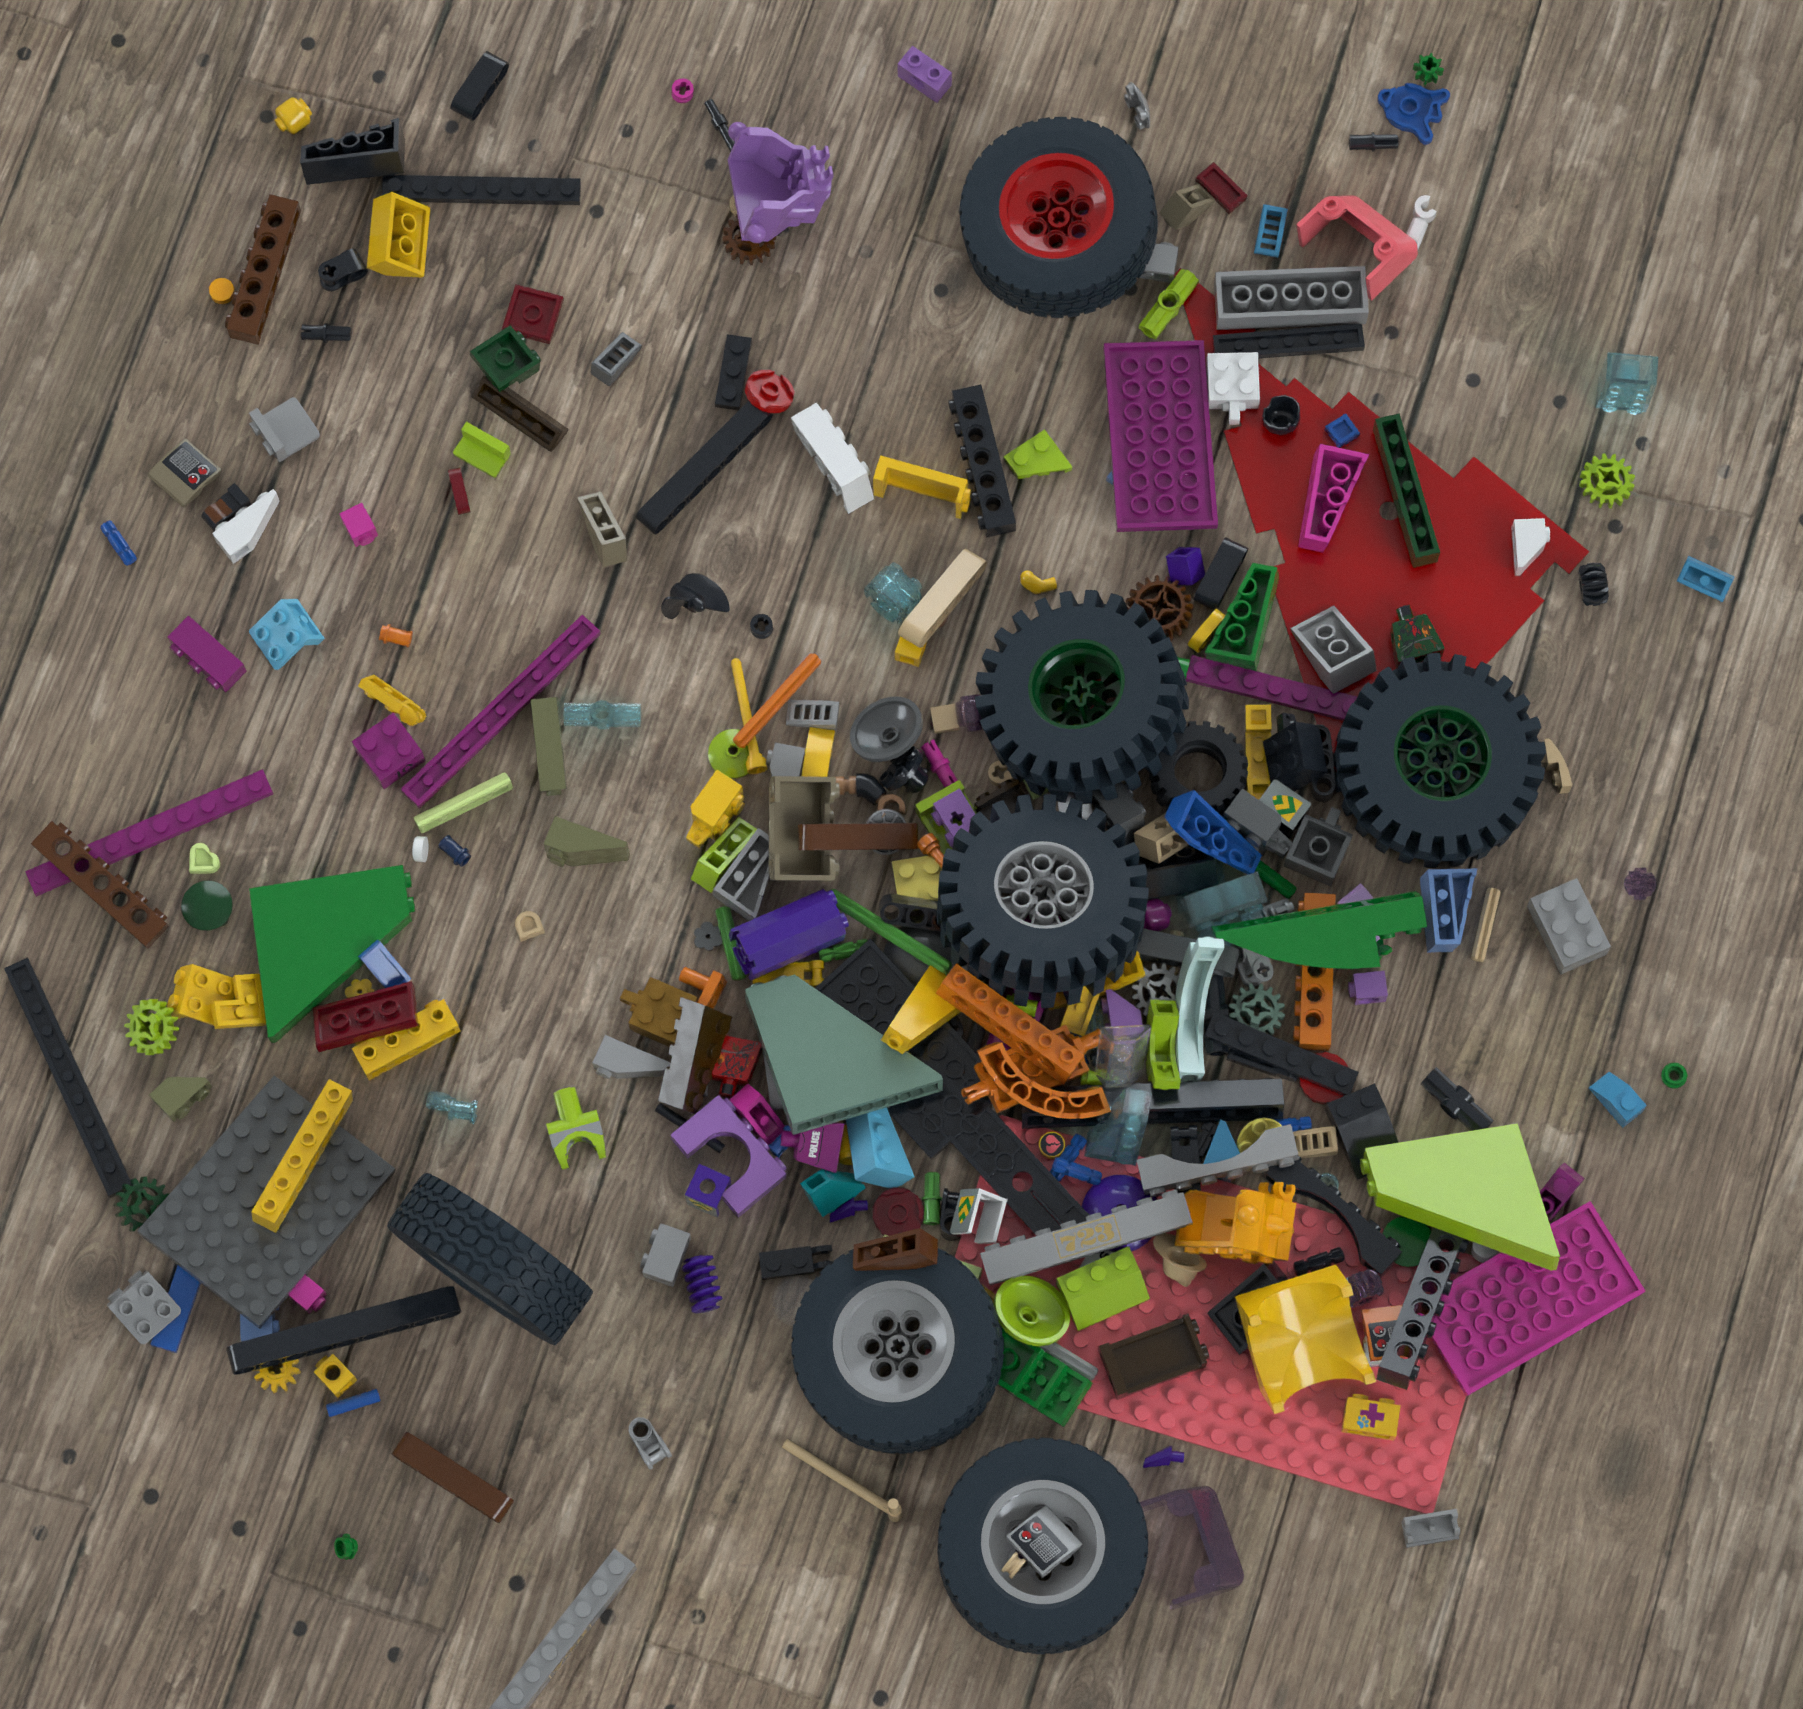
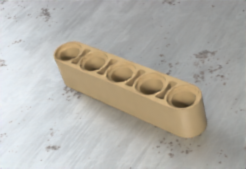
M963 549L900 626L898 635L919 648L923 647L981 577L987 566V561L968 549Z

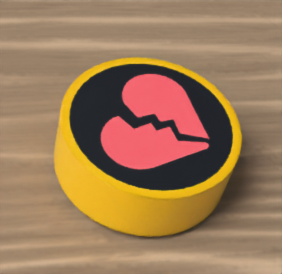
M1047 1132L1040 1138L1039 1150L1044 1157L1055 1159L1060 1157L1065 1150V1140L1057 1132Z

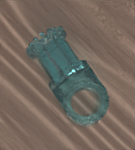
M428 1092L426 1108L431 1109L432 1107V1110L436 1108V1111H448V1120L453 1121L455 1118L469 1120L470 1123L475 1124L477 1114H475L477 1110L475 1109H478V1101L473 1100L472 1103L457 1101L456 1098L446 1093Z

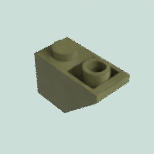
M168 1077L149 1096L175 1122L177 1119L181 1120L187 1116L191 1110L190 1107L196 1101H203L209 1095V1089L212 1086L205 1077Z

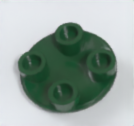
M201 881L192 885L185 892L181 902V911L187 923L191 927L203 931L214 930L226 925L233 908V901L229 891L222 884L215 881Z

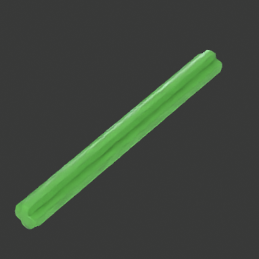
M830 889L836 896V906L839 910L928 966H933L945 975L949 973L952 968L949 960L895 926L885 923L882 918L836 889Z

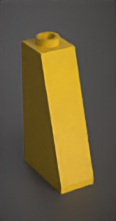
M931 965L928 967L889 1025L881 1041L890 1048L904 1054L961 1012L936 994L941 983L946 978L945 974Z

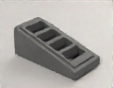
M622 332L591 363V374L607 386H610L641 350L642 345ZM623 344L628 349H630V351H626L625 349L620 347V345ZM614 352H617V353H618L619 355H621L623 358H620V357L617 356ZM608 359L611 360V361H612L613 363H615L616 365L614 366L613 364H611V363L608 362L607 360H608Z

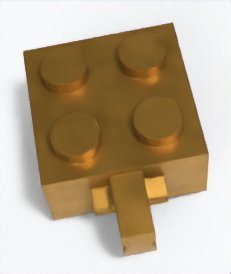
M650 977L644 991L639 990L636 994L624 989L620 996V1001L631 1006L629 1011L633 1014L629 1020V1027L632 1031L670 1047V1044H675L678 1031L674 1029L675 1020L680 1019L683 1007L679 1006L680 997L694 1002H698V997Z

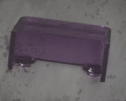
M1198 1486L1179 1489L1139 1502L1143 1512L1167 1504L1169 1511L1177 1517L1193 1514L1210 1562L1209 1565L1203 1566L1195 1572L1193 1582L1197 1592L1171 1600V1610L1234 1590L1242 1584L1244 1572L1218 1496L1211 1487Z

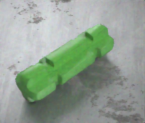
M867 939L857 940V943L852 941L833 945V948L827 947L819 951L820 960L829 962L832 961V958H835V960L849 958L867 942Z

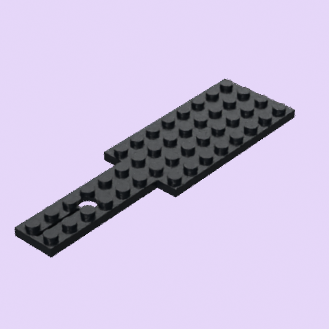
M871 939L864 943L815 987L819 992L882 1035H884L915 988ZM948 1022L907 1051L941 1074L943 1078V1091L887 1107V1110L931 1160L952 1143L998 1195L1007 1199L1006 1203L1034 1234L1036 1231L1050 1228L1051 1232L1061 1229L1059 1224L1075 1220L1076 1224L1086 1221V1216H1089V1214L990 1108L993 1104L988 1096L980 1098L971 1104L965 1102V1099L968 1097L963 1098L961 1089L980 1082L973 1067L975 1064L980 1063L981 1060ZM1019 1172L1029 1173L1033 1179L1031 1188L1025 1192L1017 1191L1012 1184L1014 1176Z

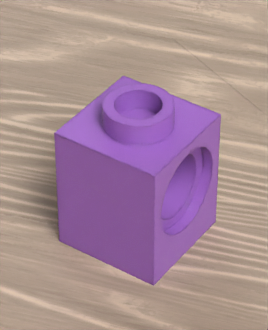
M1385 971L1353 974L1352 982H1348V993L1350 998L1354 997L1355 1005L1386 1002L1388 993Z

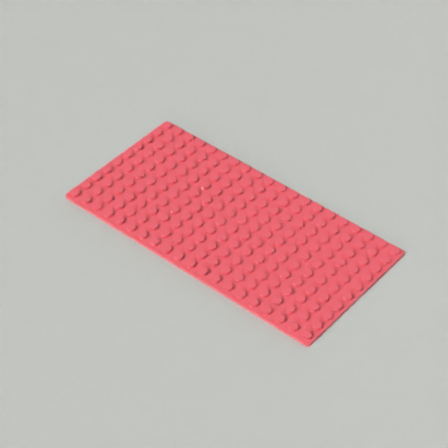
M1004 1115L999 1116L1048 1171L1051 1170L1054 1159H1048L1041 1154L1039 1150L1040 1138L1047 1132H1057L1064 1138L1065 1148L1071 1144L1070 1141L1073 1138L1071 1135L1047 1128L1022 1129L1021 1120ZM1087 1140L1086 1145L1082 1150H1079L1080 1153L1074 1163L1101 1172V1179L1112 1175H1128L1141 1180L1137 1160L1145 1157ZM1019 1172L1014 1176L1012 1184L1017 1191L1025 1192L1031 1188L1033 1179L1029 1173ZM980 1175L976 1188L998 1195ZM1064 1175L1062 1180L1059 1181L1082 1207L1084 1197L1093 1185ZM1218 1179L1216 1183L1210 1185H1202L1201 1183V1191L1232 1197H1237L1241 1193L1239 1192L1240 1190H1252ZM1162 1195L1157 1196V1200L1162 1199ZM979 1201L972 1232L961 1235L955 1258L982 1268L983 1272L979 1282L996 1294L1004 1282L994 1285L989 1284L980 1253L985 1252L984 1247L999 1243L1000 1247L1011 1244L1010 1239L1025 1235V1238L1029 1239L1036 1237V1235L1006 1203L996 1243H975L984 1202ZM1296 1203L1293 1223L1294 1234L1291 1237L1288 1261L1274 1262L1288 1279L1298 1277L1293 1267L1296 1261L1302 1259L1306 1261L1308 1257L1325 1251L1329 1253L1331 1249L1341 1247L1345 1256L1344 1261L1337 1264L1333 1262L1331 1266L1336 1265L1351 1285L1353 1295L1349 1296L1350 1307L1363 1348L1365 1335L1361 1310L1403 1305L1418 1265L1404 1267L1395 1263L1379 1280L1360 1263L1354 1239L1346 1225L1336 1214ZM1177 1229L1166 1233L1176 1236ZM1153 1236L1143 1247L1132 1251L1141 1271L1150 1300L1080 1331H1077L1070 1316L1067 1331L1056 1342L1098 1369L1097 1375L1091 1381L1093 1383L1077 1409L1423 1514L1434 1512L1466 1396L1431 1338L1427 1337L1425 1342L1429 1346L1424 1360H1418L1417 1366L1420 1367L1418 1377L1415 1382L1410 1381L1407 1390L1379 1380L1368 1385L1355 1379L1327 1380L1312 1384L1295 1392L1286 1400L1284 1404L1285 1411L1274 1414L1260 1392L1249 1349L1239 1355L1207 1314L1264 1263L1252 1264L1242 1262L1240 1258L1226 1259L1220 1257L1221 1254L1214 1253V1255L1200 1253L1199 1256L1206 1261L1207 1267L1205 1270L1197 1273L1189 1286L1184 1287L1164 1274L1163 1257L1154 1247L1153 1240L1155 1236ZM1460 1252L1458 1259H1461L1457 1275H1451L1450 1280L1453 1281L1482 1263L1477 1261L1472 1255ZM1085 1257L1023 1276L1040 1278L1058 1290L1056 1279L1078 1269ZM1186 1314H1189L1191 1320L1195 1318L1200 1330V1334H1197L1200 1344L1205 1343L1210 1358L1206 1359V1367L1117 1400L1098 1352L1099 1346L1108 1342L1113 1344L1181 1319ZM926 1349L925 1355L929 1354L932 1350ZM1379 1366L1371 1367L1375 1379H1377ZM1353 1394H1362L1368 1396V1400L1379 1402V1398L1394 1400L1396 1405H1401L1395 1440L1341 1432L1347 1397H1352Z

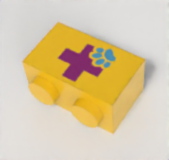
M1353 1394L1352 1397H1347L1345 1402L1341 1432L1394 1441L1397 1435L1401 1405H1396L1395 1401L1391 1399L1379 1398L1378 1402L1368 1400L1366 1395Z

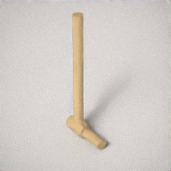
M789 1439L784 1442L783 1449L887 1513L892 1522H898L902 1519V1508L896 1499L886 1501Z

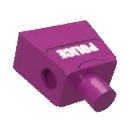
M839 1121L792 1135L791 1131L783 1130L781 1146L794 1147L793 1156L799 1162L836 1172L844 1123Z

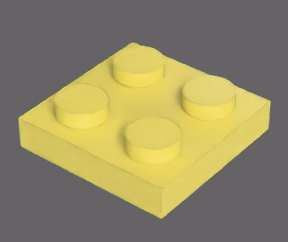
M932 856L892 861L897 895L938 901L939 875L942 868Z

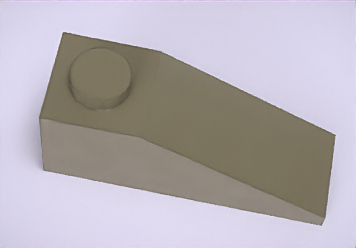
M602 492L577 497L591 542L602 566L607 567L626 562V538Z

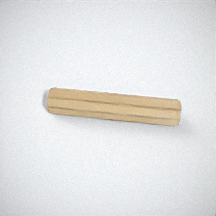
M1488 888L1485 894L1471 959L1477 962H1483L1486 956L1500 897V890L1496 888Z

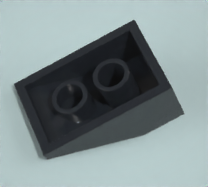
M1375 1083L1327 1103L1325 1112L1331 1125L1336 1128V1136L1356 1180L1367 1177V1174H1362L1360 1159L1364 1158L1365 1148L1399 1143L1386 1106Z
M1274 1261L1273 1264L1264 1263L1207 1313L1239 1355L1249 1349L1235 1296L1288 1280Z

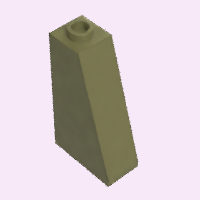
M559 698L531 699L540 792L546 791V796L562 795L561 790L567 789Z

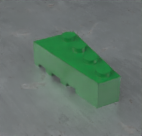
M1258 563L1251 564L1235 599L1228 607L1227 614L1221 625L1219 624L1211 644L1205 650L1206 659L1257 671L1279 581L1277 567Z

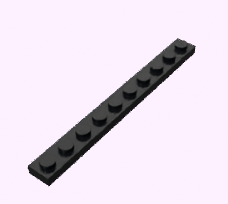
M27 957L4 968L107 1195L109 1198L114 1197L116 1193L124 1192L123 1184L131 1186L130 1177L33 966Z

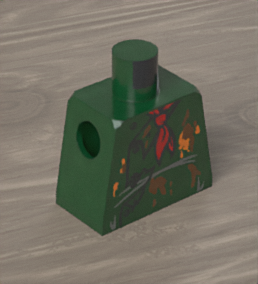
M1410 605L1396 609L1399 621L1392 623L1390 629L1396 669L1402 660L1414 656L1416 663L1423 662L1427 654L1440 653V657H1442L1445 650L1444 645L1428 616L1422 614L1414 617Z

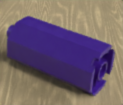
M824 889L730 929V942L735 940L737 945L732 949L744 974H749V979L752 981L843 941L846 936L845 928L849 927V923L843 912L840 913L836 906L837 899L832 890L827 892Z

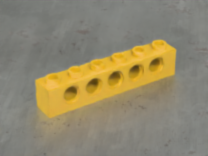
M330 1079L327 1081L251 1211L253 1222L275 1233L277 1232L353 1101L352 1090Z

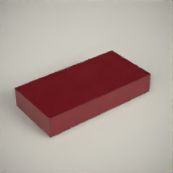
M1214 162L1195 179L1228 214L1233 212L1248 197Z

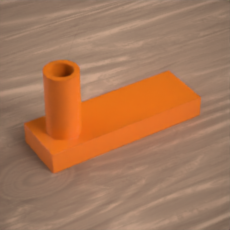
M684 967L679 976V981L703 991L697 1003L713 1009L727 984L723 974L714 970L709 977Z

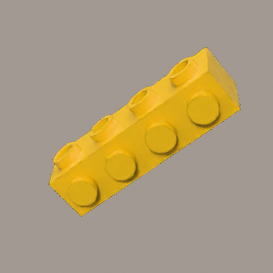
M444 999L429 1002L424 1006V1010L417 1013V1027L355 1043L356 1046L352 1050L368 1080L381 1075L460 1032V1028Z

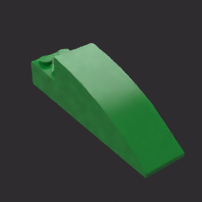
M1412 891L1211 926V931L1216 938L1223 939L1274 960L1322 968L1359 969L1380 967L1376 936H1380V939L1395 937L1396 932L1403 931L1406 935L1420 933L1421 928L1427 927L1423 898L1418 892Z

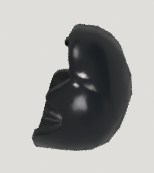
M1286 395L1271 398L1270 404L1267 408L1263 409L1262 421L1264 427L1269 432L1280 436L1293 432L1300 423L1299 403L1293 397Z

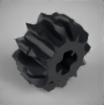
M1587 563V565L1580 566L1578 575L1583 603L1586 606H1598L1607 603L1609 588L1605 567L1601 563Z

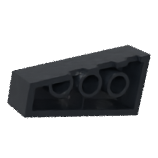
M393 119L391 124L382 127L379 124L369 126L370 130L355 134V131L345 133L346 135L338 140H334L331 137L301 146L300 164L306 185L404 173L405 138L400 119Z

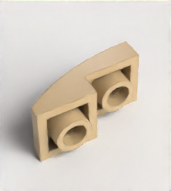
M1549 738L1544 739L1546 754L1541 763H1544L1545 771L1555 770L1552 771L1553 785L1558 786L1559 794L1569 793L1572 782L1565 760L1555 744Z

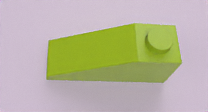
M738 817L698 860L691 880L712 893L715 886L757 829Z

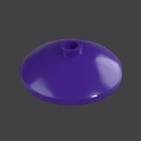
M1112 1175L1101 1179L1099 1185H1093L1084 1197L1082 1208L1089 1215L1101 1212V1215L1105 1216L1112 1214L1111 1209L1118 1206L1126 1205L1127 1209L1137 1206V1201L1149 1198L1150 1194L1144 1195L1141 1180L1128 1175ZM1151 1197L1152 1201L1157 1200L1156 1197ZM1152 1237L1107 1251L1117 1252L1129 1246L1132 1252L1143 1247Z

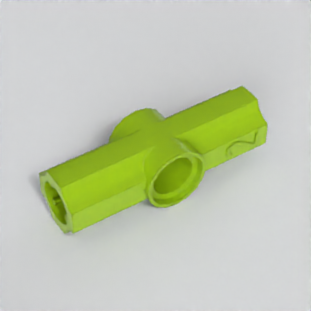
M1181 269L1167 289L1160 293L1157 302L1138 326L1145 336L1156 340L1171 319L1178 315L1180 307L1199 283V279L1192 272ZM1171 301L1175 305L1173 307H1166L1163 303Z

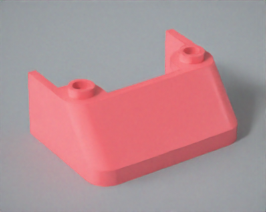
M1353 195L1325 197L1296 224L1299 245L1301 247L1306 246L1332 220L1340 217L1374 243V256L1381 262L1365 278L1368 298L1372 301L1416 259L1418 255L1417 243L1359 197Z

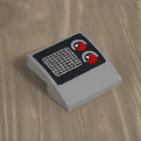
M1047 1506L1033 1514L1006 1536V1539L1042 1578L1060 1562L1064 1563L1083 1546Z

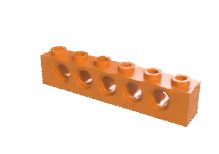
M1304 893L1303 901L1298 900L1297 911L1335 905L1336 894ZM1296 964V966H1300V976L1296 975L1295 991H1300L1299 1001H1295L1294 1016H1299L1298 1026H1294L1293 1041L1298 1042V1047L1305 1050L1329 1051L1332 1030L1333 968L1317 967L1321 974L1314 977L1307 971L1309 967L1313 966ZM1316 992L1320 996V1000L1312 1002L1307 998L1306 994ZM1308 1017H1315L1319 1021V1025L1311 1027L1306 1023V1019Z
M957 963L936 992L938 996L1063 1085L1084 1057L1083 1053Z

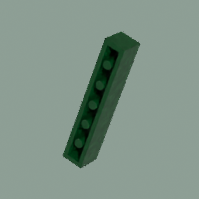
M1400 413L1377 418L1374 422L1373 433L1412 566L1415 568L1438 562L1440 549Z

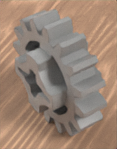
M1151 963V970L1149 971L1143 967L1146 976L1139 979L1138 984L1131 985V988L1136 989V993L1131 995V998L1139 1000L1135 1005L1136 1008L1144 1007L1142 1014L1147 1015L1150 1000L1175 1001V995L1171 993L1170 988L1173 980L1177 989L1179 974L1174 975L1175 967L1172 966L1169 970H1166L1165 963H1161L1160 969H1157L1155 963ZM1163 974L1159 980L1152 981L1148 979L1151 975ZM1149 985L1158 987L1164 985L1162 990L1169 997L1161 995L1155 997L1156 992ZM1143 987H1145L1148 992V998L1146 1002L1142 995Z

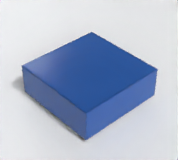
M1347 414L1342 415L1325 426V431L1338 448L1343 447L1360 436V432Z

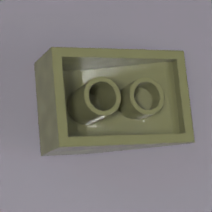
M556 816L544 841L547 858L550 859L551 863L563 867L564 864L572 867L628 861L630 858L626 841Z

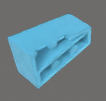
M887 1107L846 1119L855 1180L891 1189L898 1188L915 1177Z

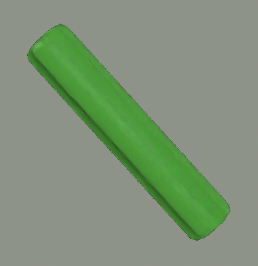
M726 906L716 909L715 913L731 978L734 981H740L745 979L747 975L742 971L732 949L737 946L736 941L730 942L729 939L730 929L735 927L731 910Z

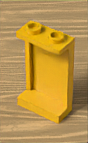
M880 455L873 477L874 496L883 498L887 485L955 503L956 518L961 519L963 512H968L971 501V489H968L967 479Z

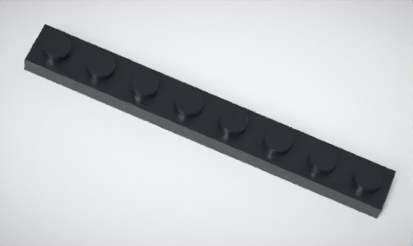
M383 176L382 195L394 192L416 202L580 205L581 179Z

